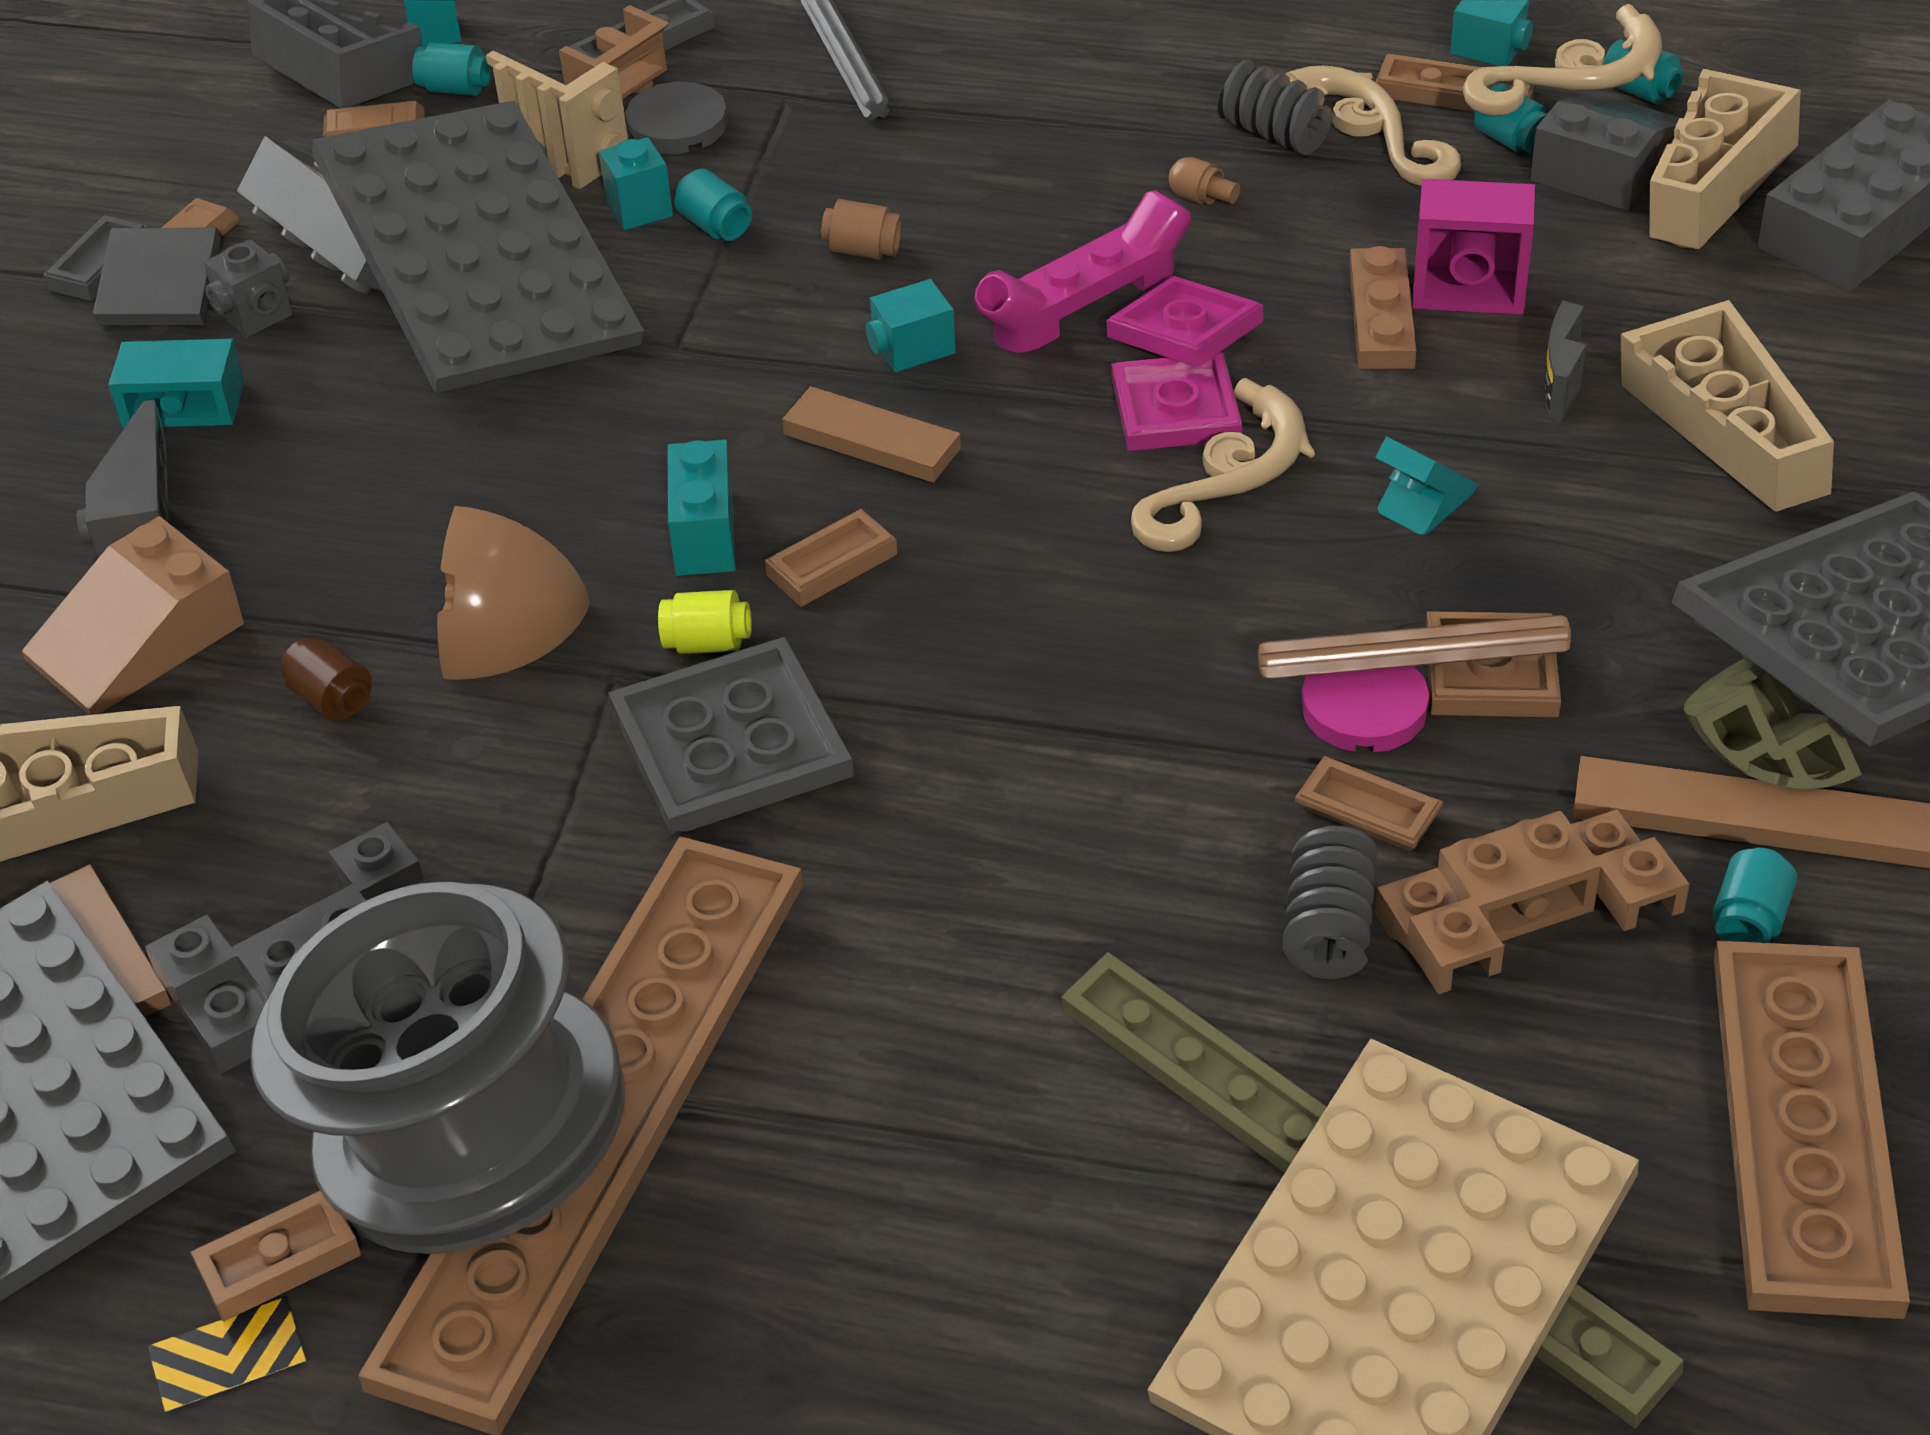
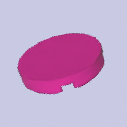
M1414 666L1306 676L1301 693L1302 712L1305 723L1317 737L1339 749L1356 752V745L1363 747L1373 746V752H1383L1410 742L1424 727L1430 697L1425 677Z

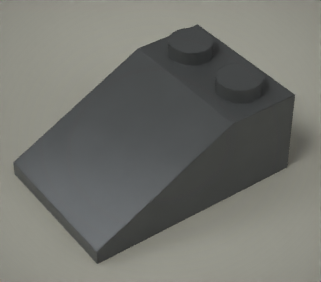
M1598 93L1560 100L1536 127L1530 181L1629 211L1649 185L1667 144H1672L1674 129L1680 117Z

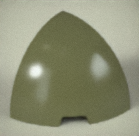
M1745 659L1731 665L1704 683L1687 699L1684 705V711L1689 721L1708 747L1734 768L1760 781L1795 789H1817L1838 785L1862 775L1843 731L1837 722L1827 715L1801 713L1790 688L1762 668L1750 664Z

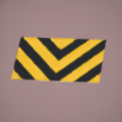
M287 1297L252 1308L224 1322L219 1320L148 1346L165 1412L306 1361Z

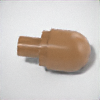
M1185 157L1175 162L1170 169L1168 177L1170 188L1180 198L1200 205L1203 203L1211 205L1216 199L1234 204L1239 197L1240 184L1224 179L1222 169H1219L1213 163L1195 157Z

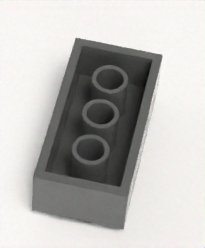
M1890 99L1767 194L1757 248L1851 292L1930 227V117L1915 111L1910 105L1897 103Z

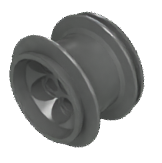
M458 882L421 883L395 889L373 897L329 922L298 950L281 973L273 991L261 1010L255 1025L250 1052L251 1072L257 1089L264 1101L275 1113L300 1128L313 1131L310 1154L311 1165L316 1184L322 1195L332 1208L342 1215L356 1231L381 1246L409 1253H448L470 1249L506 1237L540 1219L576 1191L603 1159L619 1128L624 1110L625 1081L619 1063V1053L615 1038L606 1021L590 1004L564 991L569 970L565 938L552 915L541 904L530 897L499 886Z

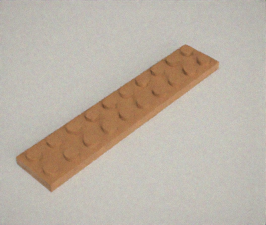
M679 836L582 999L590 1004L608 1024L616 1041L619 1063L624 1076V1110L612 1144L598 1166L581 1186L566 1200L540 1219L506 1237L484 1245L454 1252L430 1254L358 1375L363 1392L492 1435L502 1434L803 887L801 868Z

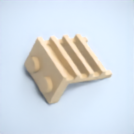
M496 51L488 53L486 60L487 64L493 66L499 103L515 100L534 136L546 148L548 160L558 178L567 174L571 176L572 185L581 189L601 176L599 151L617 146L619 143L628 140L618 68L602 62L571 83L564 85Z

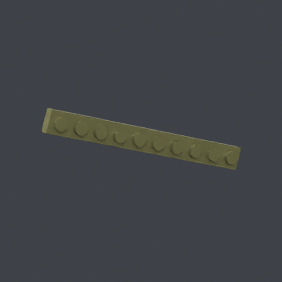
M1109 952L1061 996L1063 1009L1066 1014L1284 1173L1327 1108L1324 1104ZM1578 1284L1573 1288L1535 1355L1635 1429L1683 1374L1684 1360Z

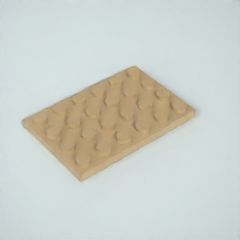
M1370 1039L1147 1389L1150 1403L1210 1435H1491L1638 1176L1639 1159L1385 1044Z

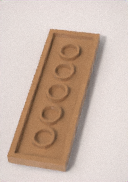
M1717 941L1714 954V969L1748 1310L1905 1319L1910 1299L1860 948Z

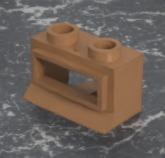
M631 5L623 9L626 34L612 27H602L596 30L597 47L605 52L598 58L594 59L568 46L559 50L564 85L571 83L598 64L605 62L618 68L622 100L633 92L639 93L653 86V79L667 71L662 31L670 23Z

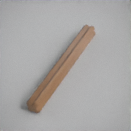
M1553 615L1266 641L1259 644L1258 667L1262 678L1268 680L1564 653L1570 649L1571 628L1567 617Z

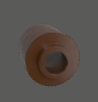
M312 637L301 638L286 650L281 661V673L285 678L287 687L331 721H342L357 714L368 702L372 687V678L369 671L328 640Z

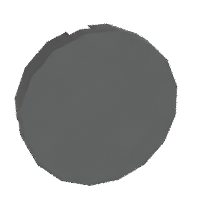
M676 81L653 86L634 97L629 102L625 112L629 135L632 134L635 140L649 137L659 154L680 155L690 152L689 146L700 142L702 148L712 145L724 134L728 123L727 108L723 96L712 87L696 82Z

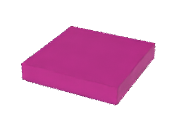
M1172 276L1107 319V337L1199 367L1263 322V305L1253 300Z
M1219 352L1199 367L1168 357L1111 363L1112 383L1128 451L1205 444L1213 436L1224 432L1242 433V421L1223 352Z

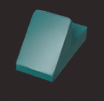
M1387 436L1375 457L1394 467L1389 477L1392 481L1381 499L1377 511L1419 535H1425L1433 530L1472 496L1478 486V483Z

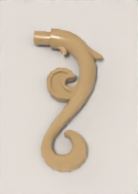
M1626 4L1617 11L1616 19L1624 27V36L1627 39L1622 44V47L1624 49H1632L1621 59L1604 65L1605 49L1599 43L1588 39H1576L1564 43L1557 49L1555 68L1496 66L1482 67L1474 70L1466 78L1463 86V95L1466 103L1472 109L1482 114L1499 116L1515 112L1523 104L1526 95L1525 84L1566 90H1599L1621 86L1641 76L1651 81L1654 78V68L1662 50L1661 33L1649 15L1640 14L1632 5ZM1498 81L1513 82V87L1503 92H1496L1487 88V86Z
M1324 65L1308 66L1285 73L1290 77V82L1296 80L1304 82L1307 85V90L1316 87L1322 90L1324 95L1348 97L1336 102L1333 108L1332 122L1335 128L1352 136H1370L1383 131L1390 160L1400 176L1409 183L1422 186V179L1454 180L1460 172L1461 156L1456 148L1448 143L1436 140L1414 142L1411 150L1412 157L1431 159L1434 161L1432 164H1417L1406 158L1401 114L1390 95L1384 88L1372 80L1373 76L1371 73H1358L1340 67ZM1364 105L1370 108L1371 110L1364 111Z
M1247 378L1241 379L1234 390L1235 398L1253 407V414L1262 419L1261 427L1263 429H1267L1269 426L1272 427L1275 438L1271 447L1261 457L1255 459L1254 443L1246 435L1240 432H1224L1213 436L1206 443L1203 452V466L1206 473L1211 477L1170 487L1141 499L1133 508L1131 515V526L1134 536L1144 546L1156 551L1173 552L1190 547L1200 537L1202 527L1200 511L1192 502L1250 491L1279 477L1295 462L1299 453L1313 458L1315 452L1308 440L1302 412L1295 402L1272 385L1262 387ZM1181 504L1180 512L1184 518L1179 522L1163 524L1153 518L1161 508Z

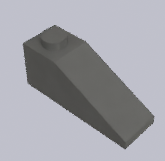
M155 400L143 401L86 482V508L77 509V524L83 544L93 543L97 558L102 555L109 545L158 516L170 524L168 442Z

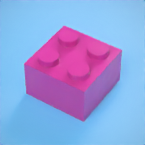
M1422 179L1412 309L1524 315L1534 229L1535 184Z

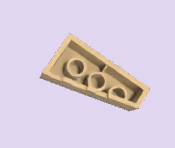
M1703 69L1699 76L1697 91H1692L1687 101V113L1684 119L1679 118L1674 129V140L1672 144H1667L1650 180V237L1671 242L1680 248L1700 249L1798 146L1801 90Z
M1730 300L1621 333L1622 387L1773 511L1777 512L1831 494L1834 440Z
M181 706L0 724V862L196 803L199 751Z

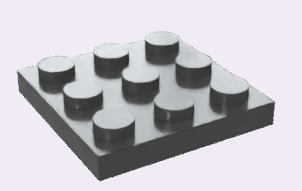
M785 637L608 692L611 711L671 836L854 777L852 757Z

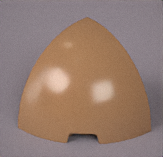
M454 506L441 560V571L445 573L447 582L445 588L446 602L443 610L437 614L438 648L443 679L463 680L489 677L536 661L565 641L586 615L590 600L581 577L569 560L554 545L533 530L495 513L470 507Z

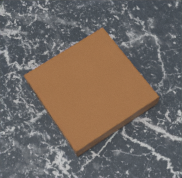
M1427 612L1426 627L1552 616V614ZM1556 653L1428 665L1431 715L1559 717L1561 695Z

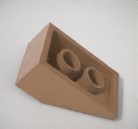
M158 516L106 548L24 647L22 654L25 661L86 714L95 715L104 712L242 626L244 621L229 571Z

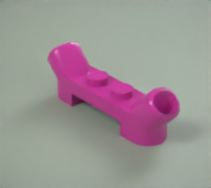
M1157 190L1146 192L1126 224L1019 279L1001 270L988 272L976 287L974 295L975 309L983 318L993 322L994 341L999 347L1017 353L1038 349L1060 337L1059 319L1128 283H1132L1141 291L1146 292L1172 277L1174 272V250L1192 223L1191 214L1183 206Z

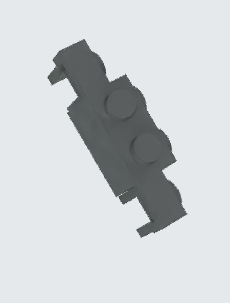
M388 822L328 852L335 878L344 889L233 947L229 945L208 915L145 946L155 974L184 1015L204 1052L220 1075L250 1059L251 1041L262 1008L289 961L315 933L342 913L373 897L402 887L427 883L423 878L419 860Z

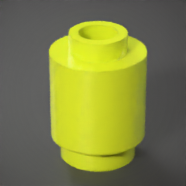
M735 590L676 593L674 599L661 600L659 604L658 628L661 644L664 649L676 648L679 654L739 651L741 640L748 639L751 636L752 619L749 603L740 602Z

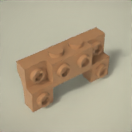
M1618 809L1570 824L1560 810L1536 819L1519 821L1511 827L1474 839H1463L1452 846L1440 849L1438 868L1377 887L1375 915L1388 936L1397 940L1412 954L1439 995L1451 991L1453 969L1478 961L1488 977L1501 973L1504 953L1502 941L1594 911L1596 893L1622 930L1626 931L1636 927L1641 906L1661 900L1672 916L1683 913L1690 884L1657 839L1652 837L1641 841Z

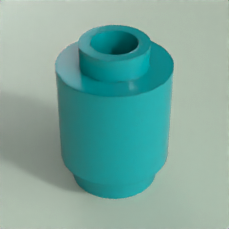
M1617 40L1608 50L1604 65L1626 56L1632 48L1624 49L1622 44L1625 40ZM1661 50L1654 68L1653 80L1648 81L1644 76H1641L1630 83L1614 88L1651 103L1660 104L1667 98L1673 97L1682 84L1683 70L1681 69L1680 58L1673 53Z
M430 42L427 47L419 46L416 49L412 62V73L415 84L419 87H425L430 93L477 96L481 92L482 87H486L489 84L491 65L487 64L486 56H484L482 49L477 45Z
M1504 83L1489 88V90L1496 92L1511 89L1510 86ZM1525 96L1523 104L1515 112L1507 115L1493 116L1474 110V124L1477 130L1517 153L1524 150L1532 154L1536 127L1545 118L1547 111L1543 105Z
M697 169L687 174L677 185L674 200L676 211L712 238H723L726 241H733L747 230L752 219V209L747 204L746 197L708 169Z
M1755 848L1739 851L1732 856L1713 909V918L1716 922L1715 930L1722 941L1770 943L1771 940L1780 934L1797 883V873L1794 867L1778 852L1767 848Z

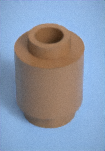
M838 199L834 209H825L821 226V239L829 241V249L833 253L881 260L883 255L895 257L901 240L902 214L891 213L888 206Z

